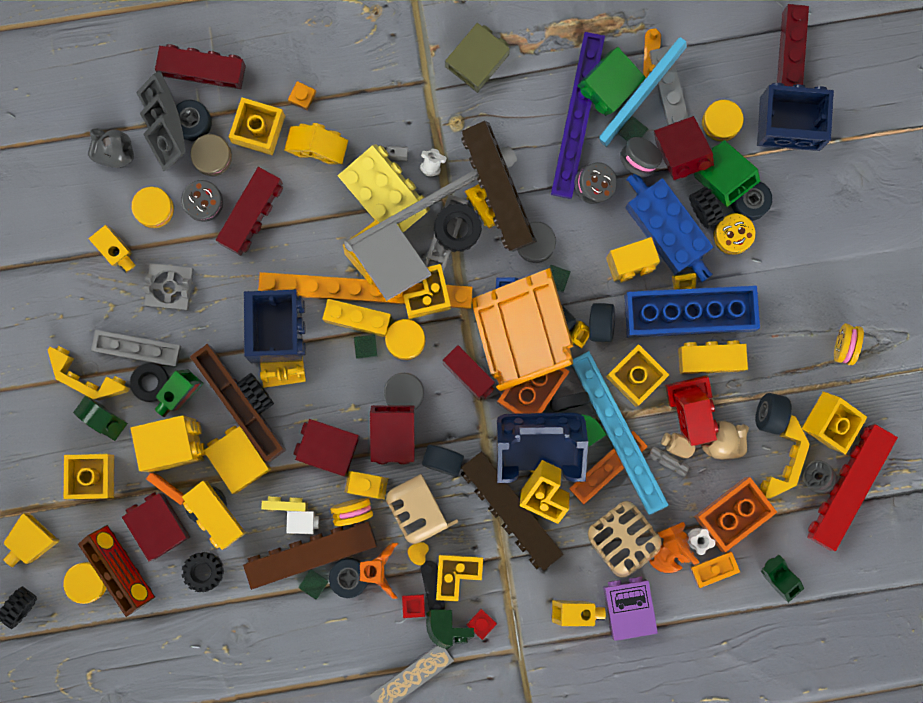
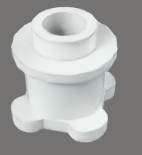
M437 149L422 151L421 156L425 159L420 165L421 171L429 177L439 175L441 172L440 164L445 163L447 158L441 155Z
M694 528L688 533L689 539L687 543L699 555H704L707 549L715 546V540L710 538L707 529Z

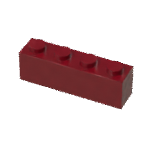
M788 4L782 12L777 83H783L784 86L803 85L809 6Z
M167 44L166 46L159 45L155 65L156 73L161 71L163 77L240 90L242 89L246 68L243 59L237 55L221 56L214 51L202 53L195 48L184 50L172 44Z
M257 167L217 236L216 241L218 244L240 256L243 252L246 253L249 250L253 234H257L260 231L264 215H269L273 207L271 203L275 197L278 198L283 190V183L280 178Z

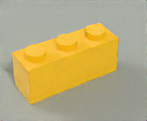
M327 299L322 320L325 323L385 337L390 327L392 316L389 313Z
M739 340L727 341V345H718V341L705 342V346H697V342H688L678 349L680 374L744 372L748 370L746 344H740Z
M203 480L182 496L185 501L183 503L184 507L190 514L193 512L198 518L196 523L203 531H208L211 535L209 540L215 548L218 549L220 547L221 550H224L246 534L245 530L208 481Z

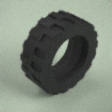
M456 203L453 205L449 204L438 213L434 224L435 238L439 241L440 245L444 246V249H449L452 252H464V250H468L476 244L482 231V222L479 219V214L474 211L475 209L470 208L467 204ZM455 217L463 218L468 224V232L462 238H454L448 233L447 224Z

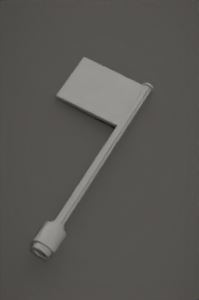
M509 146L500 148L507 168L512 167L514 162L517 161L514 151ZM477 169L349 241L345 240V248L350 252L353 251L386 301L431 276V272L397 224L477 180V177H479Z

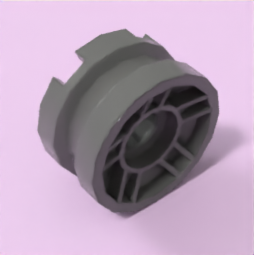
M812 461L803 470L802 478L804 483L817 494L829 493L834 489L835 483H837L836 472L825 461ZM821 474L823 478L821 480H818L819 475Z

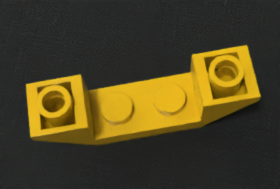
M49 346L48 354L56 380L98 401L129 392L130 388L125 386L126 381L117 376H114L113 379L106 376L99 390V386L87 381L85 384L79 381L80 376L68 371L74 360L73 357L68 355L70 351L61 346H58L57 349Z
M791 415L789 424L780 437L794 441L796 445L793 444L790 449L789 457H791L789 466H785L782 475L785 478L784 481L773 477H767L766 480L762 481L760 490L767 499L797 486L810 444L796 416Z

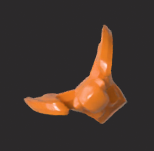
M684 522L658 532L659 536L663 538V545H661L660 551L654 556V559L649 561L656 570L664 573H674L681 570L682 566L675 562V558L681 563L691 562L694 565L699 563V560L695 557L694 552L690 550V546L687 543L689 537L683 532L685 528Z
M398 543L388 545L374 560L360 562V581L376 583L392 599H398L384 576V565Z

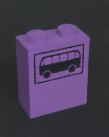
M642 576L629 578L630 582L621 583V580L609 581L608 586H603L611 636L614 641L658 634L649 581L643 580Z

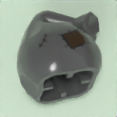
M98 128L90 130L91 144L88 156L92 161L111 168H121L133 161L134 152L131 140L127 134L119 130H109L106 133Z

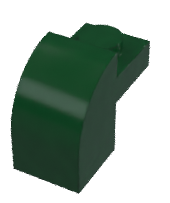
M86 395L73 412L86 425L116 441L128 424L125 420L108 411L102 404Z
M779 554L765 563L761 573L788 603L804 590L801 580L788 568L786 561Z
M429 610L426 613L427 633L432 642L437 646L449 649L453 646V640H455L456 644H465L474 637V628H452V610Z

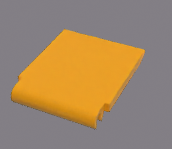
M551 268L472 298L473 310L490 374L497 379L499 385L496 387L499 391L573 364L570 352L573 343Z

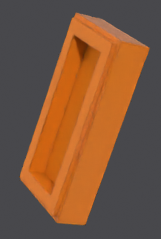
M150 473L146 480L179 505H183L185 502L182 498L185 495L157 473Z

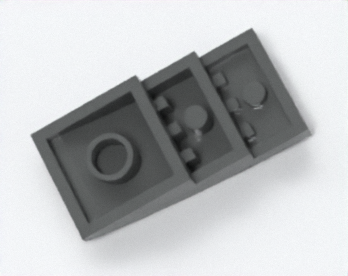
M160 71L154 73L136 93L145 107L140 112L148 127V130L143 135L163 171H166L185 154V145L176 105Z

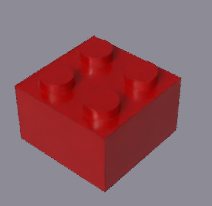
M699 387L673 393L680 431L688 443L694 446L716 441V432L719 430L718 424L715 419L713 420L712 412H715L713 400L708 398L707 393H704Z

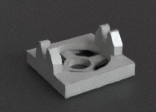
M150 263L149 273L145 276L146 285H144V292L146 296L144 306L188 311L194 269ZM168 272L167 279L162 283L154 282L160 274ZM175 273L182 277L183 285H178L174 281ZM167 282H173L175 284V291L169 294L166 293L164 285ZM153 289L161 290L165 294L164 302L155 296ZM177 292H181L182 297L171 303L172 296Z

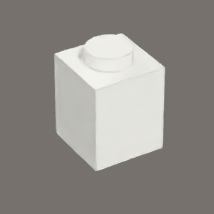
M287 511V533L314 534L315 529H319V516H316V511Z

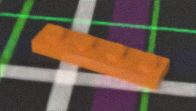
M632 431L631 433L639 449L643 452L648 446ZM613 448L586 473V482H576L569 488L583 505L624 469L615 449Z

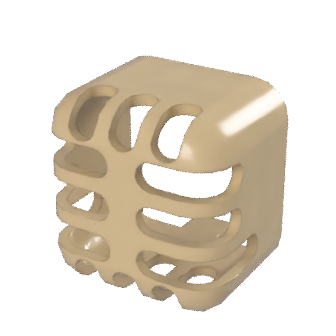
M422 474L391 489L387 494V504L391 508L392 514L396 518L405 539L412 544L420 543L458 523L456 519L447 524ZM400 499L403 500L404 506L395 510L392 503ZM405 511L409 512L410 518L402 523L398 515ZM420 518L426 520L425 526L410 534L406 532L405 526Z
M629 501L621 502L591 525L588 530V538L591 545L611 571L620 578H626L637 569L639 570L661 548L659 534L655 533L652 525L637 509L636 505ZM629 510L636 515L624 525L619 523V518ZM640 520L644 527L634 535H629L627 529ZM602 525H604V527H603L602 530H597V529H599ZM607 527H611L613 534L597 545L593 540L594 537ZM648 530L652 538L642 546H638L635 543L636 539ZM620 538L622 541L621 545L606 556L602 548L613 539ZM647 543H652L655 547V550L650 554L645 548ZM624 548L629 549L630 555L614 567L610 559ZM637 551H641L645 556L640 562L635 558ZM627 559L632 560L634 563L630 570H627L624 565V561Z

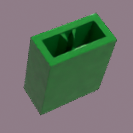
M616 47L577 86L581 89L583 96L595 104L596 110L607 116L615 112L646 77L621 49Z
M724 140L712 148L714 166L695 172L694 177L704 187H708L712 194L728 207L760 182L758 169Z

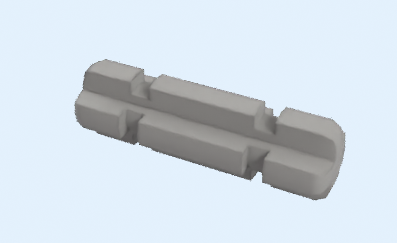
M652 447L648 454L649 458L658 460V463L672 471L676 470V473L681 476H685L689 470L688 465L683 462L679 463L678 459L665 452L662 453L656 447Z

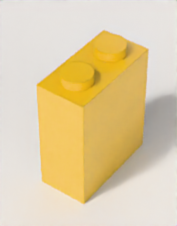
M235 425L225 431L226 436L220 440L218 438L213 439L207 443L208 448L203 450L232 494H237L271 470L241 427H236Z

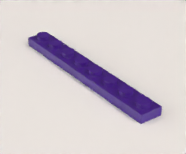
M584 32L551 191L553 196L572 199L575 177L578 171L592 103L590 99L583 96L581 89L577 85L600 62L605 40L604 35Z

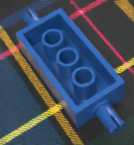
M634 173L630 175L626 180L637 195L628 202L625 208L647 238L652 237L656 251L673 274L677 275L685 268L691 267L701 282L712 276L713 274L701 259L702 256L713 248V245L665 180L662 178L650 187L645 184L640 176Z

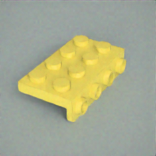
M374 144L337 176L372 218L381 223L425 197L423 195L419 196L415 191L416 186L409 178L405 179L403 177L400 166L396 162L392 163L387 157L389 154L385 148ZM430 208L423 209L397 225L402 232L406 231L430 211Z

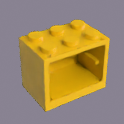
M182 415L130 427L140 472L154 473L205 461L204 456L206 454L203 450L206 448L204 443L200 442L199 437L202 434L201 425L194 418Z

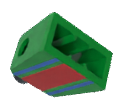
M189 369L176 370L156 395L160 403L155 408V411L159 415L166 417L170 411L181 409L204 383Z

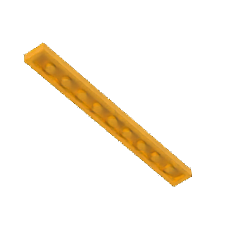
M260 272L258 291L296 289L299 296L303 298L405 304L404 294L422 291L424 286L423 283H417L386 301L375 283L370 285L366 279ZM446 285L451 308L471 309L473 287Z

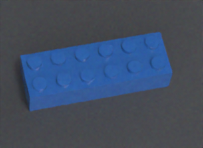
M757 286L627 292L624 295L627 338L755 332L760 329Z

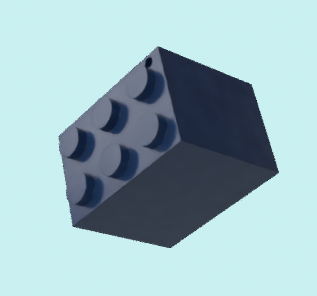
M772 83L760 96L757 146L821 151L831 141L834 90H827V87L824 86L806 88L805 85L801 84L793 85V87L784 86L783 83Z
M296 289L244 291V356L250 363L302 361V355H306V343H303L302 334L306 333V326L301 314L305 313V301L302 299V296H299Z

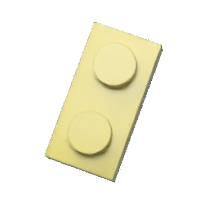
M268 496V501H262L261 509L308 511V503L303 502V498L290 497L289 502L281 501V497Z

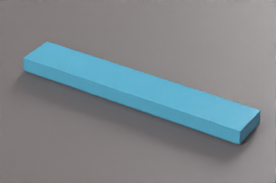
M680 37L676 40L599 136L600 142L607 147L687 48L684 39Z

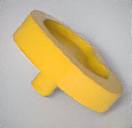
M424 542L411 545L408 548L410 560L416 565H423L426 561L425 555L429 551V546Z

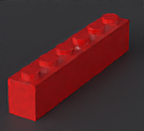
M876 424L866 426L859 436L862 439L858 446L855 445L849 454L851 459L848 464H844L839 472L841 477L833 486L834 489L829 492V499L820 506L818 519L814 520L808 528L809 535L807 538L830 551L837 550L898 439L897 436Z

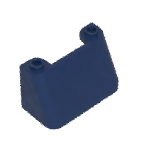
M578 413L503 414L497 418V483L516 481L519 477V471L535 470L542 460L562 469L566 480L586 482L588 436L584 416Z

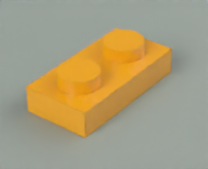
M731 551L690 567L698 588L740 573Z

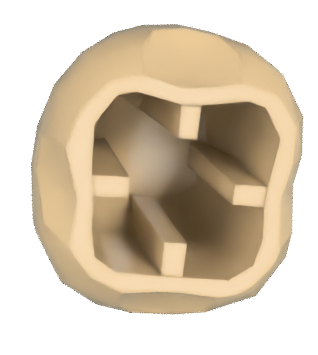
M717 421L719 430L716 432L717 440L701 444L703 451L707 455L720 460L743 457L747 453V433L749 427L745 424L734 426L727 421Z

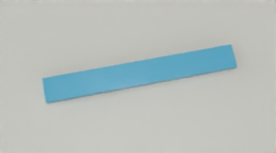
M588 351L574 358L572 367L585 392L588 393L590 402L647 514L651 515L669 506L590 352Z

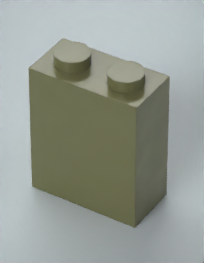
M479 23L475 24L445 60V67L477 93L510 53L509 45L502 38L497 39L492 35L493 32L487 26H481Z

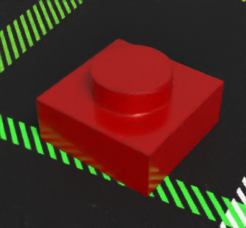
M424 594L402 595L403 618L425 617Z
M480 609L466 625L469 628H474V633L483 640L497 623L484 610Z

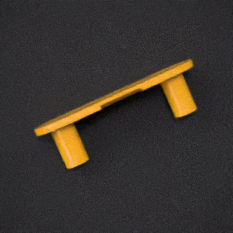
M655 28L649 29L645 34L643 75L646 78L656 67L651 63L649 52L659 49L661 44V34Z

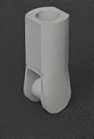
M381 145L388 152L389 155L387 157L389 160L408 161V147Z

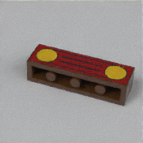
M108 525L87 535L78 543L125 617L144 607L155 598L151 588L146 584L139 570L135 567Z

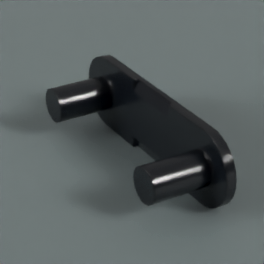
M425 561L421 565V573L429 610H445L444 600H436L437 566L433 561Z

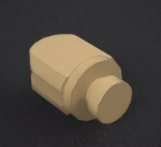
M665 433L661 440V444L666 446L667 451L681 458H689L695 452V445L691 446L684 436L678 433H673L672 435Z

